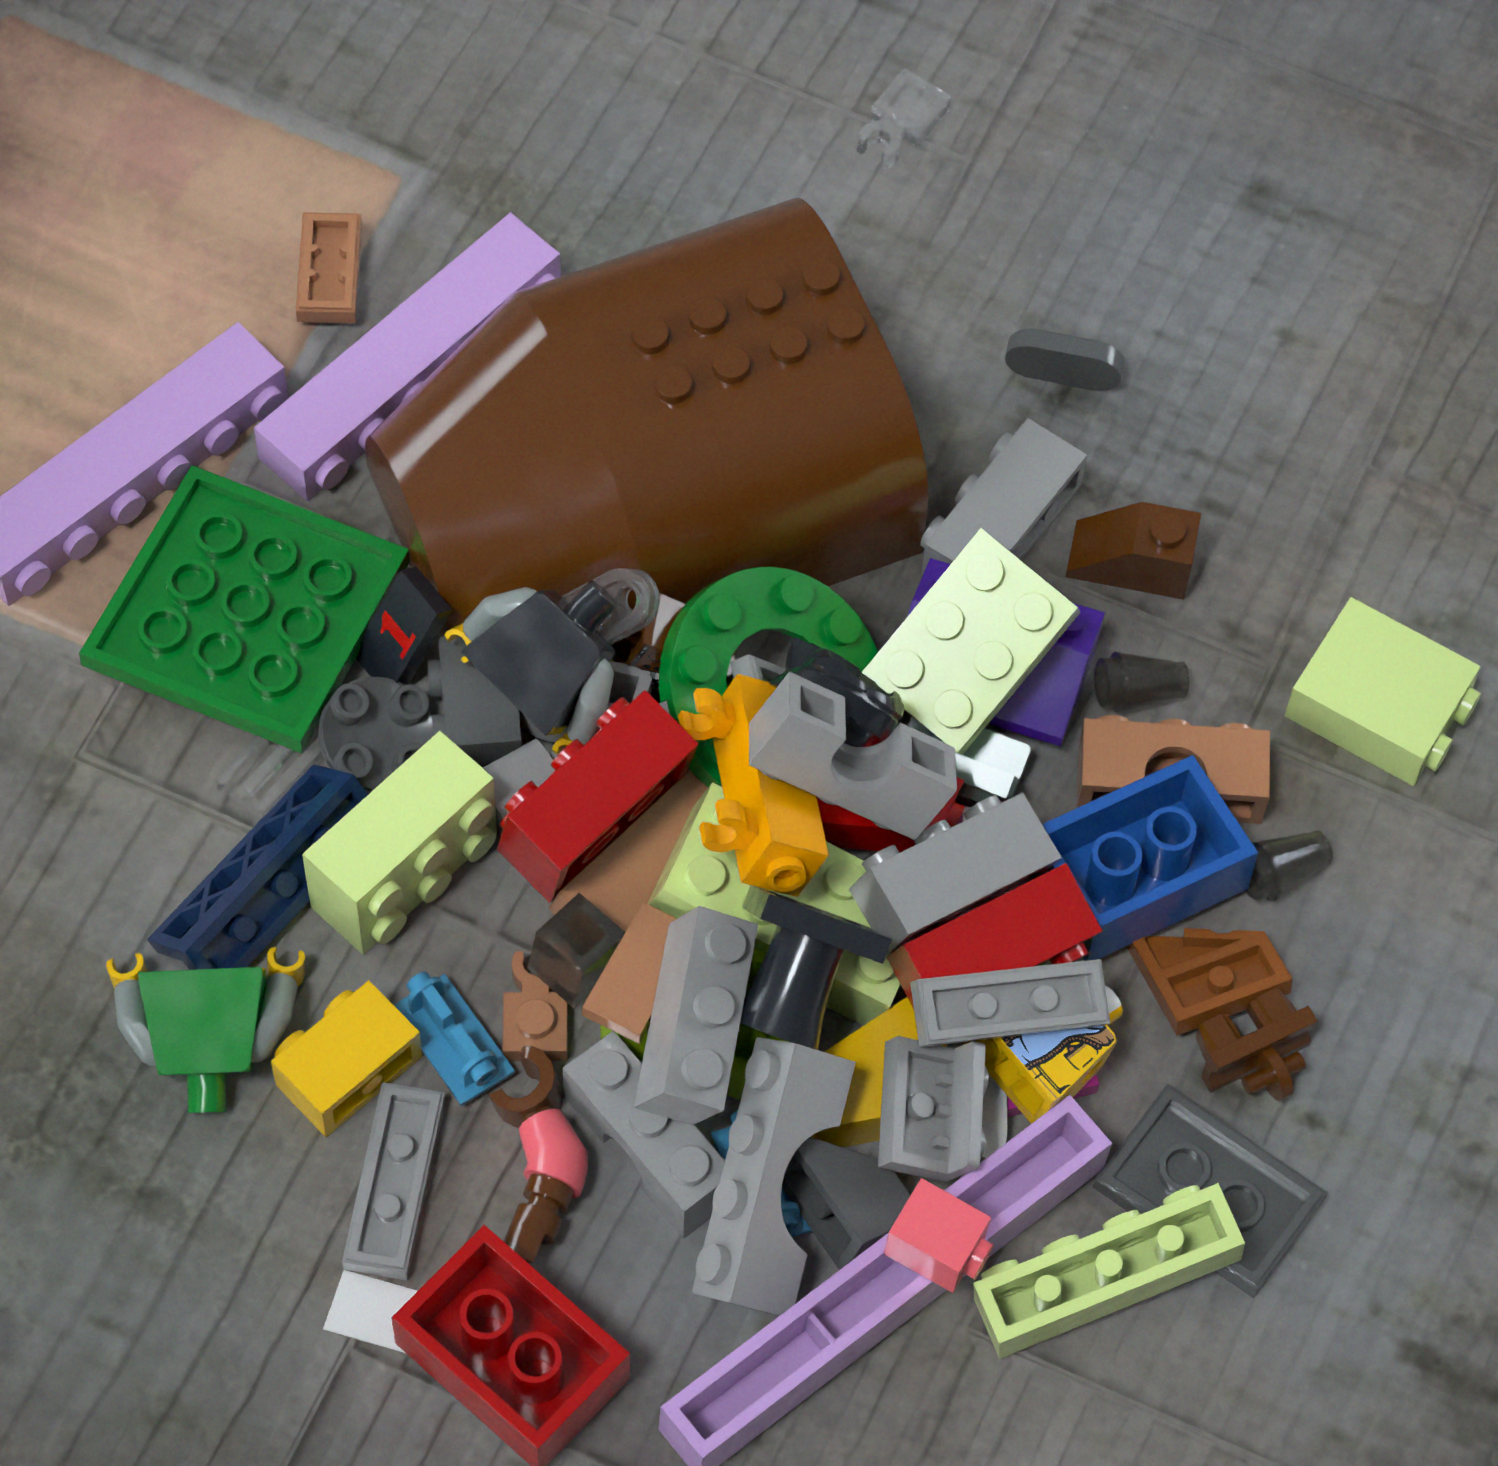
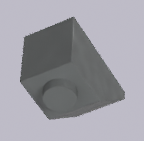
M812 1137L804 1141L796 1150L787 1166L782 1182L783 1190L792 1202L798 1204L801 1216L839 1270L889 1233L913 1192L905 1182L900 1181L894 1171L878 1168V1158Z

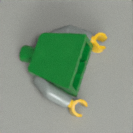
M277 947L270 948L267 953V981L266 968L263 967L148 972L142 954L135 953L136 967L131 972L119 973L114 958L109 959L106 962V969L114 987L116 1020L119 1031L141 1063L156 1067L158 1075H187L188 1113L227 1111L225 1073L253 1072L256 1062H261L271 1056L291 1021L297 987L303 982L305 977V953L299 950L298 961L292 966L284 967L277 964Z

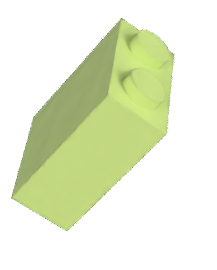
M1350 597L1294 685L1285 717L1402 781L1415 786L1426 767L1436 772L1453 742V739L1446 736L1452 723L1456 721L1464 725L1472 714L1481 696L1480 692L1473 689L1481 666Z

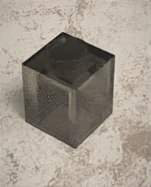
M578 893L536 931L528 969L575 1009L589 996L623 938L625 931L582 894Z

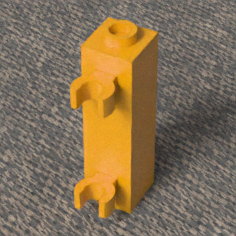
M742 674L735 676L722 696L712 689L696 688L693 695L696 710L701 714H693L681 710L678 714L679 723L694 740L713 738L724 799H718L715 804L718 823L721 825L702 822L699 826L702 844L706 849L714 852L735 850L741 883L798 897L829 856L816 795L783 780L772 779L760 770L749 766V722L776 688L770 685V682Z

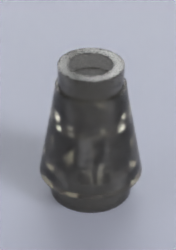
M1115 651L1111 654L1110 658H1100L1096 663L1094 672L1096 699L1101 707H1112L1118 713L1174 700L1175 698H1185L1189 690L1187 665L1183 661L1173 662L1172 660Z
M1315 830L1310 833L1252 842L1258 851V856L1249 888L1245 892L1254 900L1265 898L1269 901H1275L1320 871L1323 867L1330 865L1333 860V852L1327 837L1321 831Z

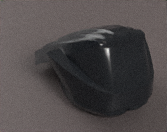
M794 637L789 647L785 672L769 683L777 688L785 676L791 672L845 697L846 740L844 743L853 747L874 746L886 740L895 730L898 724L897 720L902 718L904 712V704L901 701L900 694L896 691H893L891 694L887 693L875 681L863 674L858 667L829 649L821 648L813 643L809 644L797 637Z

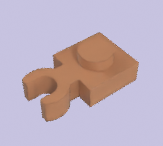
M516 951L513 955L512 978L514 984L521 992H504L503 1055L508 1061H521V1048L523 1046H534L544 1051L551 1061H567V992H550L556 987L560 979V961L556 951H548V967L543 973L538 975L530 974L525 970L523 951Z

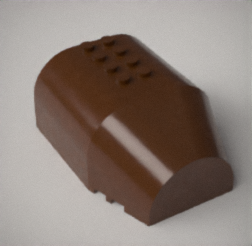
M793 198L514 292L365 441L367 468L401 546L409 549L410 567L417 566L452 609L439 632L440 636H445L446 631L464 623L465 619L479 603L488 596L528 587L537 592L540 590H554L570 603L590 580H593L604 588L618 604L596 629L611 646H616L624 638L652 591L686 604L707 585L730 574L757 567H777L797 571L818 580L826 586H831L921 554L923 550L920 543L925 533L928 510V477L923 447L907 392L893 357L835 241L816 211L800 198Z

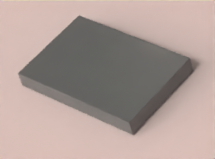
M1169 1084L1160 1092L1095 1178L1093 1184L1094 1189L1127 1212L1138 1210L1140 1214L1163 1206V1200L1167 1196L1183 1188L1198 1185L1200 1190L1219 1183L1245 1241V1246L1240 1261L1214 1272L1252 1298L1255 1297L1325 1201L1328 1193Z

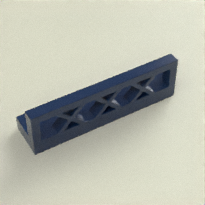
M313 764L149 936L147 941L157 953L183 961L189 970L248 967L310 901L302 854L360 803L368 793L353 774ZM321 788H323V789L312 799V797H313ZM189 927H191V928L188 930V932H187L181 939H179V938L186 932V930H187Z

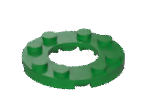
M757 567L745 569L707 585L685 604L675 618L666 637L660 660V702L667 701L669 714L678 723V714L681 710L693 714H701L696 710L693 695L696 688L712 689L722 696L727 689L726 677L731 656L745 638L760 631L781 632L793 638L797 637L809 644L813 643L821 648L829 649L858 667L861 672L878 653L877 648L857 613L837 593L818 580L785 568ZM713 738L695 740L698 743V747L689 769L707 787L712 782L722 787Z

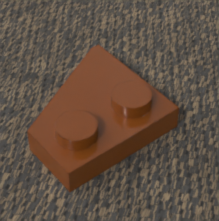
M1184 928L1183 937L1144 936L1127 946L1176 1036L1198 1028L1202 1022L1219 1014L1228 1013L1231 1016L1248 1009L1249 1003L1257 996L1276 987L1284 995L1290 994L1292 990L1293 979L1265 931L1233 930L1229 933H1216L1210 929Z

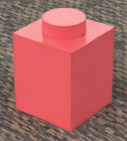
M921 1178L888 1233L884 1255L954 1293L964 1274L974 1280L976 1279L992 1251L994 1244L985 1240L991 1217Z

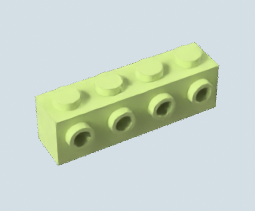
M1219 1183L1200 1190L1198 1185L1183 1188L1167 1196L1163 1200V1206L1140 1214L1138 1210L1122 1213L1106 1221L1102 1225L1104 1230L1079 1239L1078 1235L1063 1237L1045 1246L1041 1250L1043 1254L1020 1264L1016 1259L1008 1260L985 1270L981 1274L982 1279L973 1283L974 1301L999 1359L1240 1261L1245 1241Z

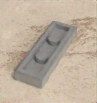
M1101 959L917 979L910 982L919 1047L1098 1027L1110 1024Z
M382 1082L342 1259L343 1270L408 1280L446 1103L445 1092Z

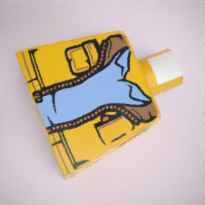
M1105 986L1111 1024L1122 1016L1123 1009L1114 991ZM1110 1024L1098 1027L977 1040L975 1042L985 1044V1066L989 1075L1032 1124L1067 1096L1071 1095L1073 1098L1103 1067L1117 1040L1114 1032L1108 1027Z

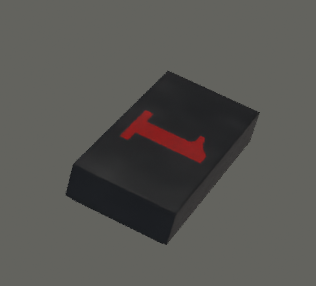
M417 566L403 569L399 572L364 633L361 650L356 659L370 677H384L395 680L396 683L409 684L452 611L451 607Z

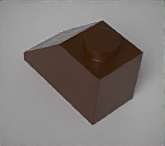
M1138 502L1076 520L1065 577L1184 600L1202 513L1147 502Z

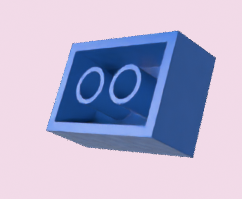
M1194 755L1042 824L1062 857L1047 872L1067 863L1102 929V932L1084 942L1089 954L1082 957L1084 961L1105 957L1144 936L1147 937L1247 890L1258 856V851Z

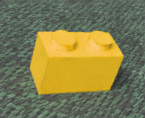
M369 980L355 992L346 990L335 997L325 1009L324 1017L306 1032L298 1030L289 1035L279 1045L275 1052V1058L271 1060L275 1085L325 1137H328L380 1093L382 1082L392 1083L423 1057L420 1032Z

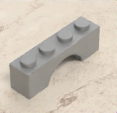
M756 1037L752 1056L748 1060L745 1069L746 1081L737 1116L729 1132V1147L720 1183L713 1195V1210L704 1246L696 1262V1277L692 1294L778 1316L796 1303L808 1254L797 1245L786 1228L781 1209L782 1182L792 1156L804 1141L821 1130L840 1126L856 1062L796 1043Z

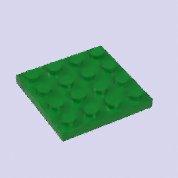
M191 465L79 652L81 666L303 753L319 725V719L325 704L341 686L359 654L365 631L399 572L408 567L410 563L409 549Z

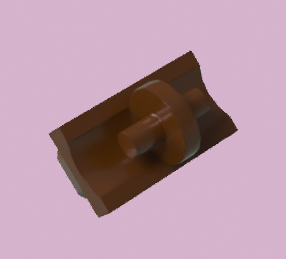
M1276 987L1257 996L1249 1003L1247 1013L1258 1029L1241 1037L1228 1013L1219 1014L1199 1025L1196 1040L1206 1061L1201 1078L1210 1093L1241 1079L1242 1085L1249 1095L1264 1088L1277 1101H1282L1293 1095L1294 1087L1291 1075L1306 1069L1304 1058L1298 1051L1310 1045L1309 1029L1317 1026L1318 1020L1309 1005L1297 1011L1283 992Z

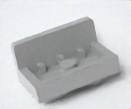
M902 1036L894 1037L885 1042L878 1168L942 1182H948L978 1169L986 1143L985 1133L982 1129L983 1096L987 1090L989 1080L988 1070L985 1066V1044L970 1041L955 1049L940 1045L919 1047L918 1040Z

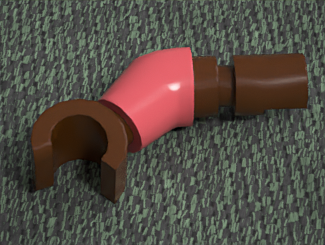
M523 1046L521 1048V1063L526 1074L530 1078L539 1081L535 1090L522 1098H512L506 1095L502 1088L488 1095L502 1120L513 1127L519 1128V1136L527 1160L524 1176L528 1182L523 1195L528 1202L518 1204L504 1242L527 1263H533L540 1244L551 1245L555 1242L562 1224L561 1218L557 1216L558 1212H566L571 1199L581 1196L588 1173V1151L564 1113L560 1110L563 1101V1091L552 1061L544 1051L534 1046Z

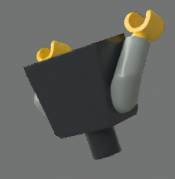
M590 580L570 603L554 590H540L537 592L528 587L488 596L479 603L465 619L464 623L446 631L445 638L448 642L461 637L466 643V647L461 651L464 657L460 660L463 663L470 661L545 736L561 734L567 727V732L553 745L552 750L556 755L576 739H579L585 745L600 729L596 723L608 708L614 672L609 662L614 656L615 649L596 629L618 604L604 588L593 580Z

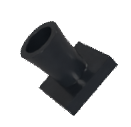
M750 885L742 908L759 919L777 926L768 951L751 987L745 995L740 1023L788 1042L818 1050L824 1013L844 950L883 964L892 939L868 926L773 891Z

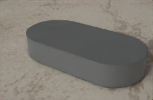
M1033 328L1022 329L1013 333L1009 338L1005 354L1007 366L1021 376L1094 391L1110 390L1118 386L1125 362L1123 355L1108 343Z

